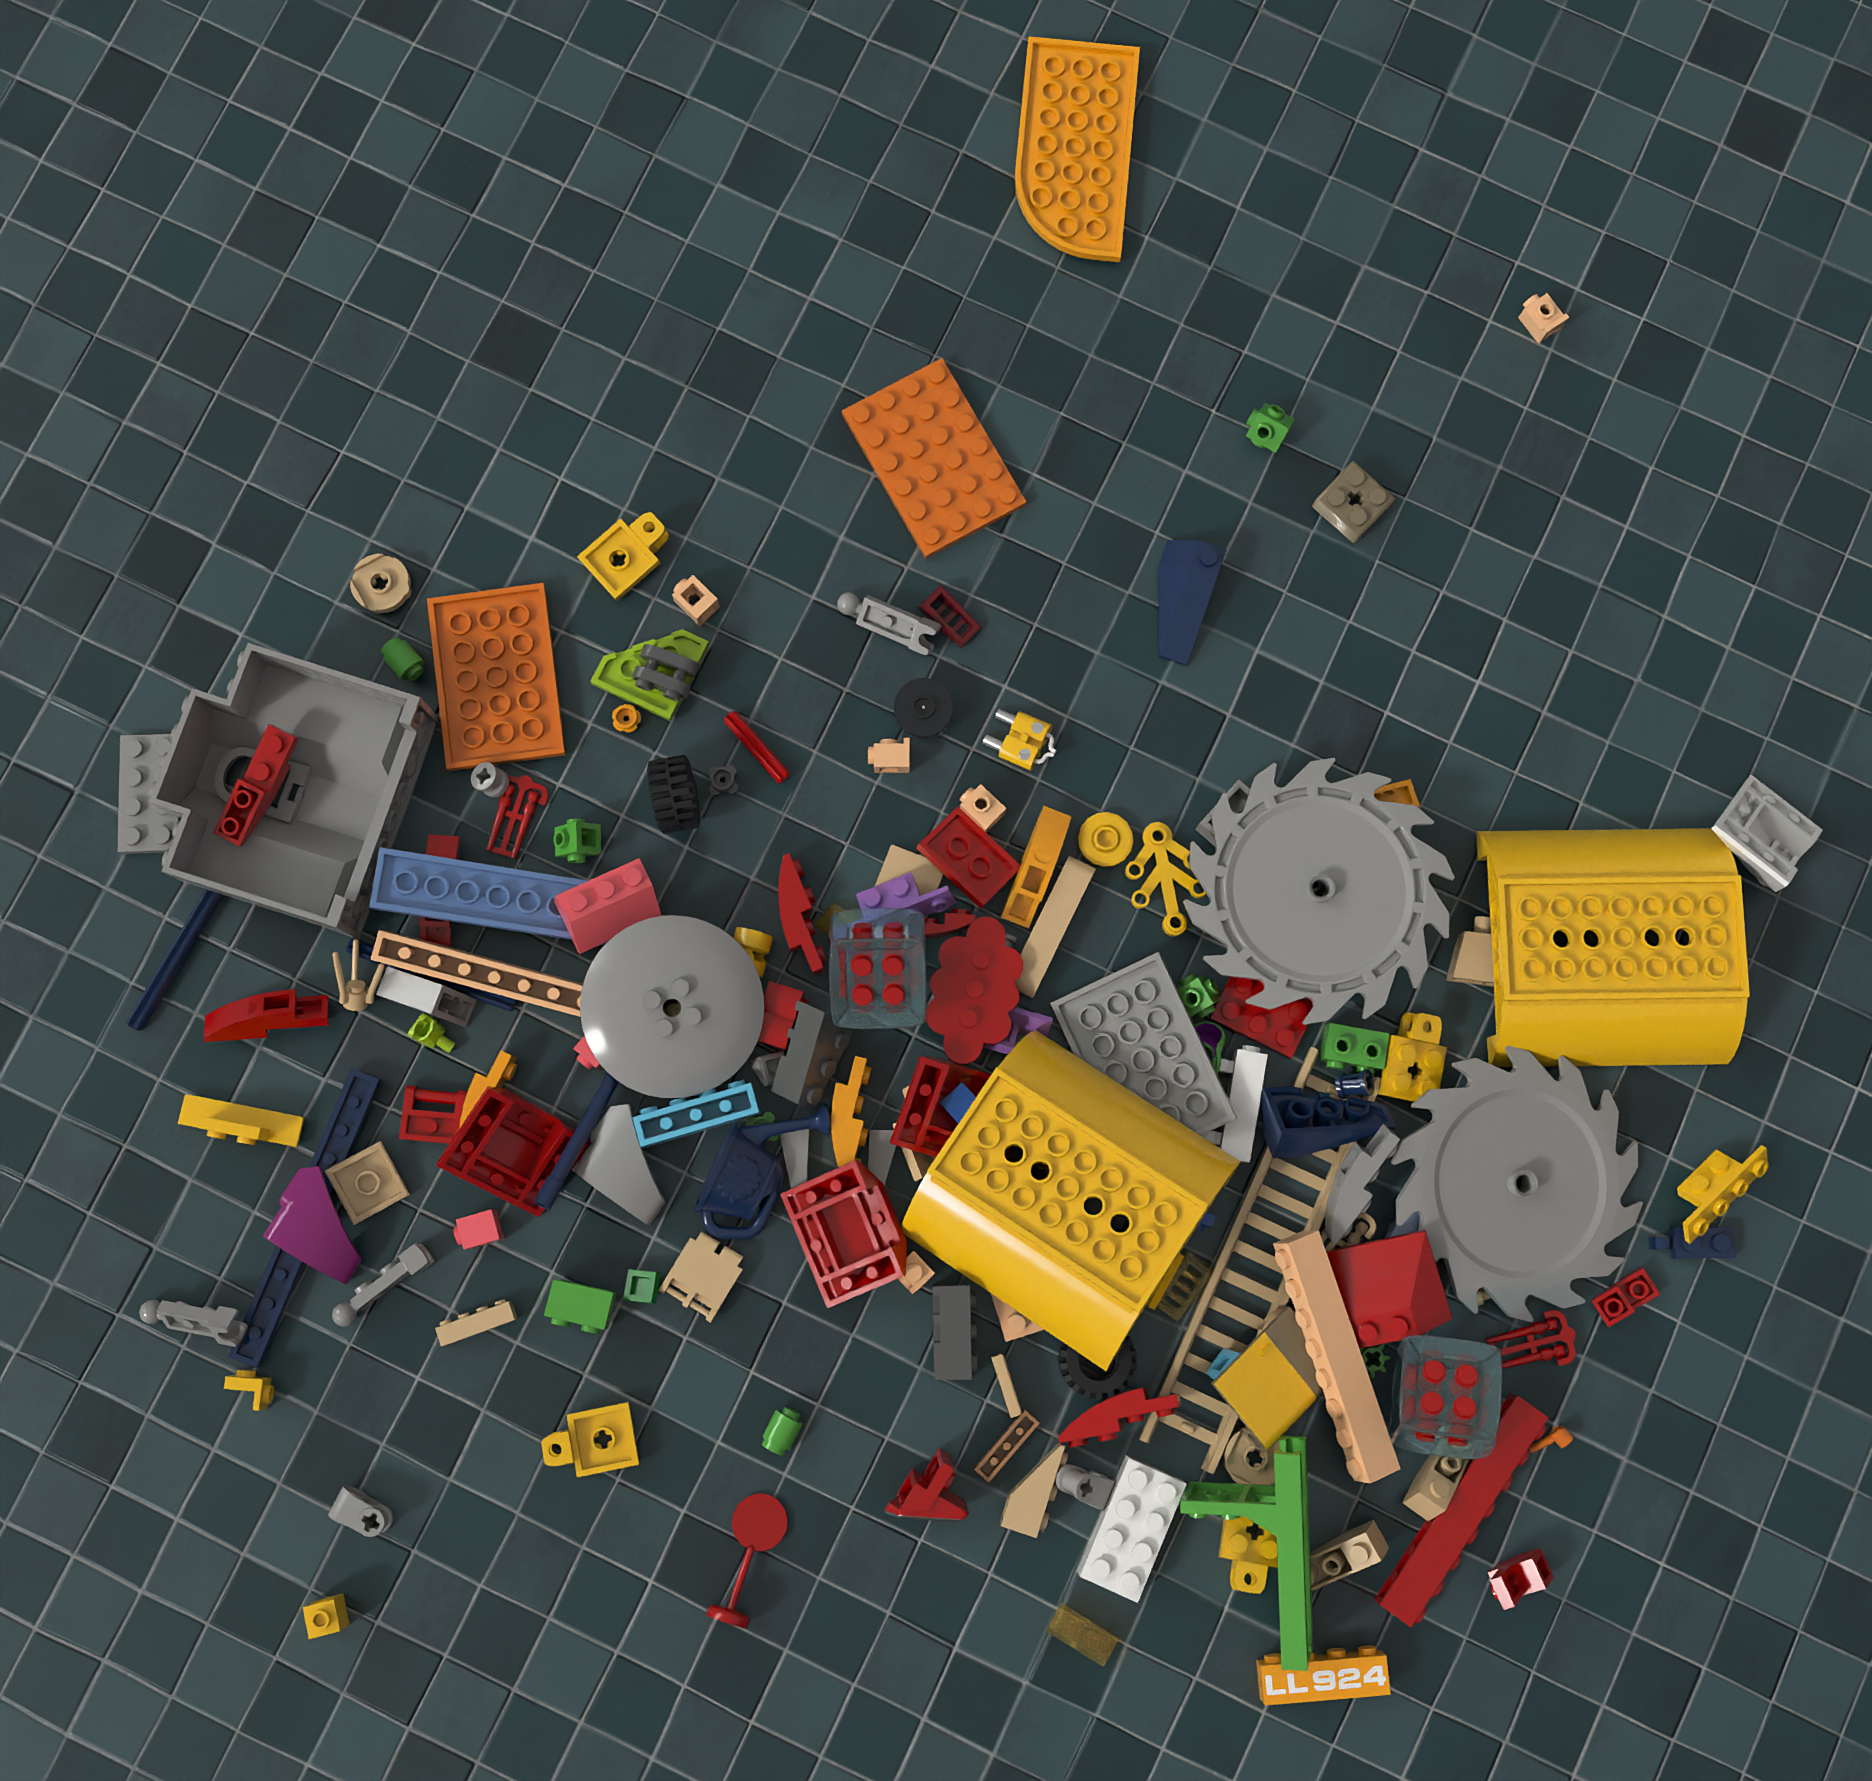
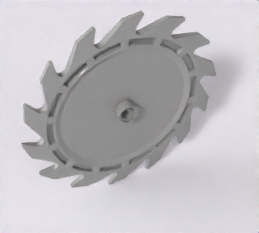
M1335 758L1310 761L1282 788L1277 787L1274 783L1277 764L1273 763L1254 777L1241 813H1234L1231 810L1226 793H1223L1211 814L1216 849L1214 855H1206L1194 841L1190 842L1189 867L1208 895L1210 903L1207 906H1201L1187 899L1183 903L1192 924L1223 943L1227 948L1226 954L1204 956L1203 960L1222 976L1261 981L1264 986L1263 991L1247 999V1004L1271 1010L1303 998L1310 999L1313 1007L1303 1020V1025L1328 1021L1354 994H1361L1364 997L1362 1018L1365 1020L1386 1004L1396 971L1399 967H1403L1408 971L1412 987L1415 989L1418 987L1428 968L1423 931L1426 924L1432 925L1444 939L1449 938V912L1431 886L1428 878L1430 874H1436L1451 881L1455 877L1443 854L1411 834L1412 826L1433 825L1434 821L1416 805L1377 800L1374 797V791L1390 783L1391 778L1366 772L1335 783L1328 782L1325 774L1335 762ZM1314 883L1324 886L1326 890L1324 897L1316 896L1313 893L1312 885Z
M1506 1046L1505 1051L1513 1064L1510 1072L1478 1058L1454 1062L1452 1067L1467 1077V1084L1464 1087L1428 1089L1411 1104L1412 1108L1430 1110L1432 1112V1120L1401 1139L1391 1161L1393 1165L1409 1159H1413L1415 1162V1169L1396 1198V1225L1402 1226L1414 1212L1419 1214L1418 1231L1426 1230L1435 1261L1437 1262L1439 1258H1442L1445 1262L1455 1298L1472 1313H1478L1477 1291L1483 1288L1508 1317L1533 1322L1534 1319L1525 1305V1298L1528 1295L1562 1309L1584 1304L1586 1300L1571 1290V1281L1577 1278L1609 1276L1625 1261L1623 1257L1607 1256L1604 1252V1247L1607 1243L1635 1225L1643 1205L1642 1201H1637L1625 1207L1620 1203L1621 1196L1638 1168V1143L1632 1141L1622 1154H1617L1616 1139L1619 1111L1610 1091H1603L1599 1106L1594 1110L1591 1106L1581 1071L1563 1055L1558 1057L1560 1075L1557 1080H1554L1530 1051ZM1518 1177L1521 1180V1186L1519 1189L1516 1186V1181Z

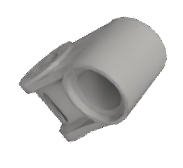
M1073 1464L1064 1465L1056 1477L1058 1489L1102 1511L1106 1507L1116 1482L1093 1470L1089 1471Z
M343 1485L328 1514L335 1522L348 1526L367 1537H374L385 1532L392 1526L394 1520L393 1513L388 1506L349 1485ZM375 1514L377 1515L376 1521L380 1524L378 1526L373 1525L375 1520L371 1516Z

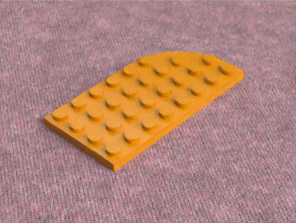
M1028 36L1015 167V190L1021 211L1033 230L1058 250L1085 259L1120 262L1140 47Z

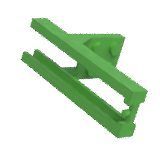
M1281 1436L1279 1440L1280 1449H1276L1274 1452L1275 1485L1190 1481L1180 1500V1513H1187L1193 1518H1205L1208 1514L1221 1515V1518L1228 1520L1245 1516L1277 1536L1281 1669L1307 1671L1314 1647L1306 1437Z

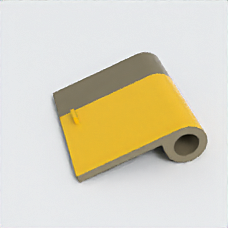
M1286 1306L1211 1383L1246 1425L1243 1432L1247 1439L1264 1453L1280 1439L1323 1393L1322 1387L1316 1380V1369L1313 1360L1305 1347L1306 1339L1302 1328L1298 1325L1295 1313L1290 1306Z

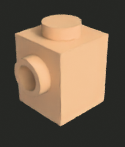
M981 784L975 790L970 787L959 799L962 802L960 809L986 833L1006 812V807Z

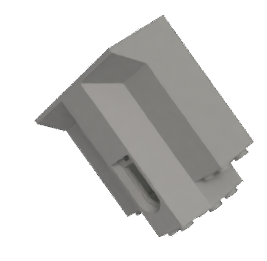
M248 643L246 649L238 657L237 666L239 668L235 678H232L228 683L227 699L192 688L190 695L186 696L182 703V716L179 724H176L172 729V742L168 752H165L161 758V771L157 781H154L150 787V800L148 802L170 815L181 818L173 828L172 835L174 839L171 847L165 851L162 857L163 868L161 872L182 882L360 939L370 912L369 906L379 847L392 849L440 718L419 696ZM268 724L275 725L299 738L288 761V764L291 765L290 773L277 808L269 807L252 834L239 847L213 833L231 795L226 789L227 773L238 759L243 757L253 758ZM293 785H299L294 801H289L288 798Z

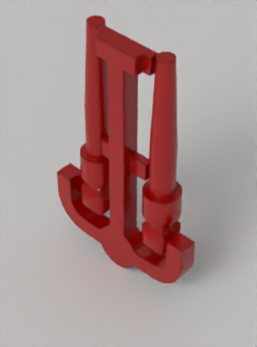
M523 775L520 778L508 776L509 782L517 784L520 790L512 812L508 811L507 808L510 807L512 801L510 797L515 793V787L509 784L504 795L500 796L499 808L486 848L487 851L516 859L531 816L535 814L537 808L535 803L546 807L549 798L547 789L541 784L534 783L531 777ZM531 789H534V790L540 791V792L542 793V797L540 798V795H539L538 792H536V791H530V790H531ZM530 791L527 797L529 801L528 803H525L523 809L524 815L519 814V812L521 810L526 792ZM504 816H506L510 820L501 847L498 848L494 846ZM519 820L521 821V824L517 833L513 851L511 852L508 851L507 848L516 821Z
M1549 1310L1542 1312L1545 1319L1543 1323L1541 1321L1531 1323V1326L1487 1338L1485 1341L1495 1371L1539 1360L1544 1362L1553 1359V1356H1556L1558 1366L1571 1363L1575 1358L1576 1351L1573 1341L1576 1338V1333L1572 1328L1568 1327L1567 1320L1561 1312ZM1555 1316L1558 1318L1561 1326L1558 1334L1534 1340L1533 1334L1545 1333V1330H1556L1558 1328L1557 1321L1551 1317ZM1526 1336L1528 1341L1498 1350L1494 1346L1496 1342ZM1561 1340L1566 1343L1568 1354L1566 1357H1562L1566 1354L1563 1345H1555L1552 1349L1549 1347L1539 1349V1352L1536 1347ZM1530 1348L1531 1354L1499 1363V1356Z

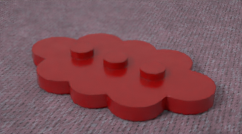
M992 917L975 919L970 924L966 937L954 936L947 939L939 949L938 961L941 968L930 979V990L934 999L928 1004L926 1009V1021L934 1032L944 1035L943 1050L945 1055L951 1062L958 1065L973 1063L980 1056L983 1044L996 1045L1008 1036L1011 1029V1020L1008 1013L1017 1006L1019 1001V991L1015 982L1022 974L1023 960L1015 949L1004 946V927L997 919Z

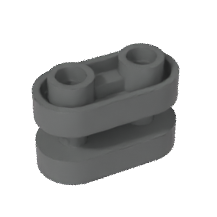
M644 644L640 657L646 660L647 663L645 667H635L631 677L636 681L635 686L649 692L652 689L662 691L664 697L679 702L680 698L687 699L691 686L684 682L685 677H695L700 665L687 657L654 645ZM658 666L675 671L673 677L657 672Z

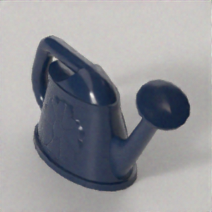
M823 1104L817 1113L806 1118L738 1128V1125L733 1123L708 1172L693 1210L696 1213L701 1211L702 1223L710 1234L722 1239H750L761 1233L784 1184V1171L778 1160L779 1158L762 1147L763 1143L772 1136L805 1129H816L828 1137L831 1136V1119L826 1104ZM765 1197L754 1222L749 1227H723L714 1220L713 1213L745 1218V1220L750 1221L761 1200Z

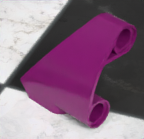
M321 1167L299 1169L280 1199L281 1208L263 1236L307 1265L341 1283L347 1284L362 1262L361 1255L351 1242L336 1212Z

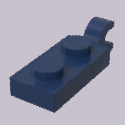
M1709 1227L1704 1235L1698 1236L1691 1244L1685 1241L1683 1228H1669L1670 1237H1649V1249H1671V1258L1673 1259L1736 1258L1734 1227Z

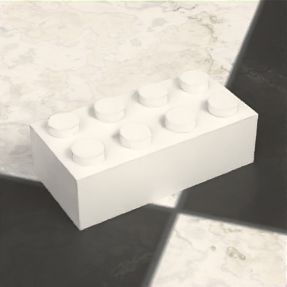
M1125 1454L1115 1478L1116 1482L1104 1511L1100 1514L1077 1572L1080 1577L1138 1603L1186 1483L1173 1475Z

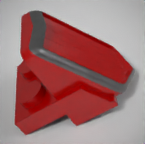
M938 1448L923 1474L912 1468L897 1492L896 1497L888 1503L884 1512L901 1519L961 1522L965 1520L969 1514L966 1502L947 1490L955 1477L949 1453Z

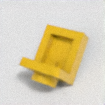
M237 1369L236 1374L225 1376L224 1389L255 1392L254 1411L265 1410L268 1408V1404L272 1403L274 1397V1386L271 1385L272 1377L255 1376V1370Z

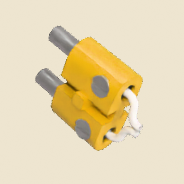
M998 709L995 718L1011 724V731L1009 735H1006L1004 742L986 735L983 740L984 745L998 750L1000 758L1030 771L1034 769L1036 764L1043 763L1047 757H1054L1056 749L1053 748L1054 738L1050 734L1052 730L1051 724L1021 711L1015 716ZM1049 738L1050 741L1048 746L1051 752L1044 754L1043 757L1039 759L1041 755L1040 751L1042 747L1045 746Z

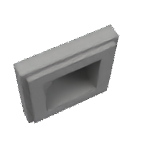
M784 1051L759 1056L750 1060L752 1069L764 1087L773 1085L780 1057L785 1055Z

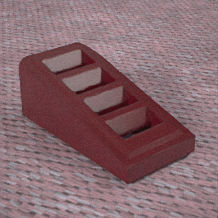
M942 585L937 587L917 607L928 619L939 623L942 627L941 631L960 648L981 628L978 622ZM940 599L943 603L934 610L931 606ZM949 607L952 611L943 619L940 614ZM958 615L960 619L951 628L948 623ZM966 622L969 627L959 636L956 631Z

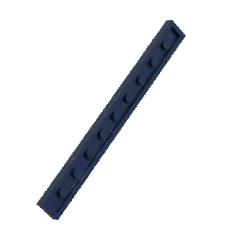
M351 1068L309 1166L321 1167L331 1199L335 1189L325 1170L349 1158L382 1081L379 1078ZM276 1245L243 1320V1323L248 1325L247 1331L236 1347H232L228 1356L254 1368H260L304 1265V1262Z

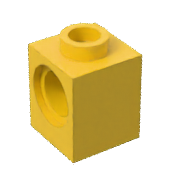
M344 1594L315 1600L303 1607L309 1639L339 1632L350 1625Z

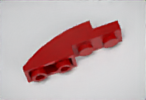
M268 724L243 779H238L213 831L215 835L239 847L246 842L266 813L291 767L288 761L299 740L298 737L275 725Z
M429 834L426 855L459 860L460 836ZM419 916L420 939L451 947L452 921Z
M788 853L783 855L779 875L778 894L781 922L791 953L803 949L812 973L816 975L825 971L822 964L827 962L821 945L815 947L811 936L816 933L810 918L803 919L802 917L813 912L811 904L816 901L810 887L803 888L799 877L803 876L804 872L799 860L795 859L792 861Z
M296 989L262 993L231 1002L205 1015L204 1042L267 1038L269 1029L329 1025L328 995L297 997Z
M1143 1387L1111 1397L1093 1406L1075 1419L1058 1436L1059 1443L1068 1442L1069 1447L1087 1444L1086 1438L1098 1436L1099 1442L1116 1439V1432L1124 1430L1122 1421L1124 1417H1126L1127 1423L1145 1420V1413L1156 1411L1157 1417L1176 1414L1175 1408L1182 1406L1180 1394L1149 1399L1147 1387Z

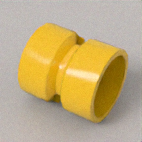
M736 927L733 938L744 948L753 961L759 977L763 978L767 963L763 957L769 954L774 937L756 930Z

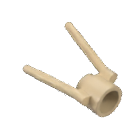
M354 939L351 980L346 986L338 952H333L332 956L340 992L339 1003L343 1004L348 1010L360 1011L366 1009L368 1003H374V993L382 976L384 964L378 965L368 989L364 981L358 980L359 940Z

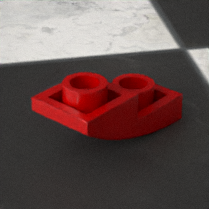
M952 909L951 913H945L944 924H938L939 920L921 918V923L914 922L913 938H938L959 933L969 928L970 924L975 920V915H969V910Z
M1641 1266L1591 1299V1302L1606 1325L1610 1327L1634 1313L1636 1308L1659 1296L1660 1293Z

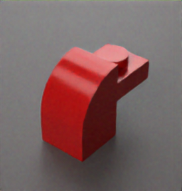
M1541 1548L1516 1555L1497 1564L1488 1571L1492 1594L1496 1600L1500 1601L1503 1610L1515 1607L1523 1595L1546 1589L1554 1578Z

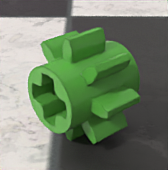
M1379 1344L1375 1347L1359 1348L1364 1363L1368 1360L1365 1356L1366 1352L1374 1353L1372 1356L1373 1360H1375L1374 1364H1365L1369 1378H1374L1375 1371L1377 1370L1386 1372V1369L1383 1367L1384 1362L1391 1358L1382 1353L1384 1344Z

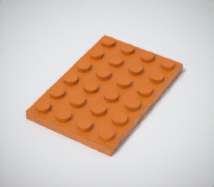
M943 358L842 410V416L925 559L1026 506L1027 502Z
M537 583L427 598L446 769L448 771L475 768L483 762L499 765L566 755L545 584Z

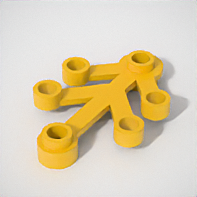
M1154 822L1145 828L1142 835L1144 847L1136 859L1126 866L1125 874L1131 880L1139 879L1144 872L1143 866L1152 854H1155L1157 865L1141 889L1133 893L1131 903L1137 909L1145 908L1150 901L1149 896L1160 882L1167 913L1162 921V928L1167 935L1175 937L1185 931L1187 919L1179 912L1173 880L1189 890L1194 898H1202L1206 892L1203 891V893L1197 894L1193 886L1200 884L1199 881L1193 879L1168 861L1167 851L1183 860L1185 867L1190 869L1187 860L1190 851L1172 840V832L1167 825L1161 822ZM1160 832L1163 835V840L1155 841L1152 834ZM1137 866L1140 873L1134 876L1129 872V868ZM1138 894L1143 895L1146 902L1144 904L1136 903L1135 896ZM1172 918L1180 920L1181 925L1179 928H1173L1170 925Z

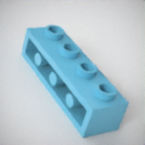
M745 1080L728 1084V1089L716 1092L714 1088L698 1094L699 1098L687 1101L686 1097L672 1100L669 1102V1107L658 1110L657 1106H652L639 1110L640 1115L632 1118L640 1147L648 1148L760 1115L761 1111L753 1084H746Z

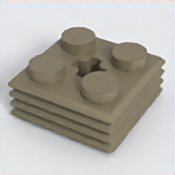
M1352 461L1316 498L1312 507L1352 543H1356L1392 505L1395 497L1357 463ZM1350 499H1356L1358 504L1352 506L1349 504Z

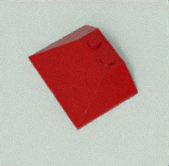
M920 1056L890 1143L937 1157L958 1125L957 1121L945 1110L940 1102L961 1083L977 1097L991 1074L965 1065H958L946 1059ZM1013 1146L1006 1150L1005 1157L1007 1160L1010 1157Z
M487 1086L436 1165L540 1217L544 1208L535 1204L534 1200L546 1178L553 1171L575 1129L556 1115L507 1089ZM587 1139V1141H586L584 1147L582 1148V1150H581L579 1156L581 1155V1153L583 1152V1150L585 1149V1147H586L587 1144L589 1143V1140H588V1139Z
M858 1159L780 1194L827 1308L906 1275L907 1240L883 1183Z
M1426 1230L1326 1251L1359 1348L1419 1337L1452 1319V1313Z

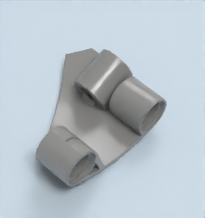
M629 1104L610 1106L591 1133V1145L572 1170L609 1199L650 1226L666 1203L648 1166L643 1149L640 1147L632 1118L631 1106Z

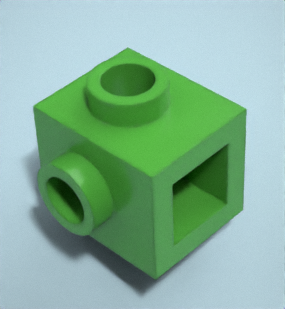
M1265 403L1259 411L1254 409L1246 423V425L1250 426L1246 437L1250 438L1256 446L1268 448L1276 453L1295 419L1285 414L1281 407Z
M569 819L567 824L555 827V857L568 858L569 863L586 862L587 857L601 854V824L586 823L584 819Z
M1193 973L1179 982L1181 988L1178 989V992L1190 1017L1198 1014L1201 1019L1216 1010L1213 1004L1220 1001L1221 998L1218 995L1220 993L1219 987L1212 978H1208L1206 974L1196 977Z

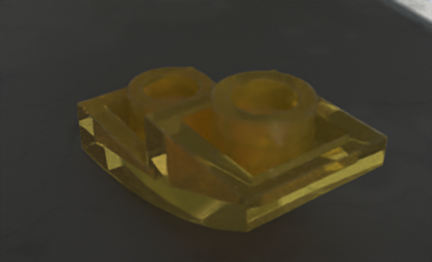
M1063 1603L1060 1604L1046 1629L1048 1633L1103 1667L1119 1640L1113 1634Z

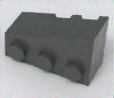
M797 1000L795 1010L799 1011L795 1027L788 1030L787 1037L791 1038L787 1054L780 1057L771 1092L813 1112L823 1097V1091L830 1077L836 1071L837 1063L843 1051L850 1043L853 1030L827 1013Z
M969 1284L932 1285L934 1380H972V1372H977V1353H971V1341H977L976 1322H971V1310L976 1309L975 1291H970Z

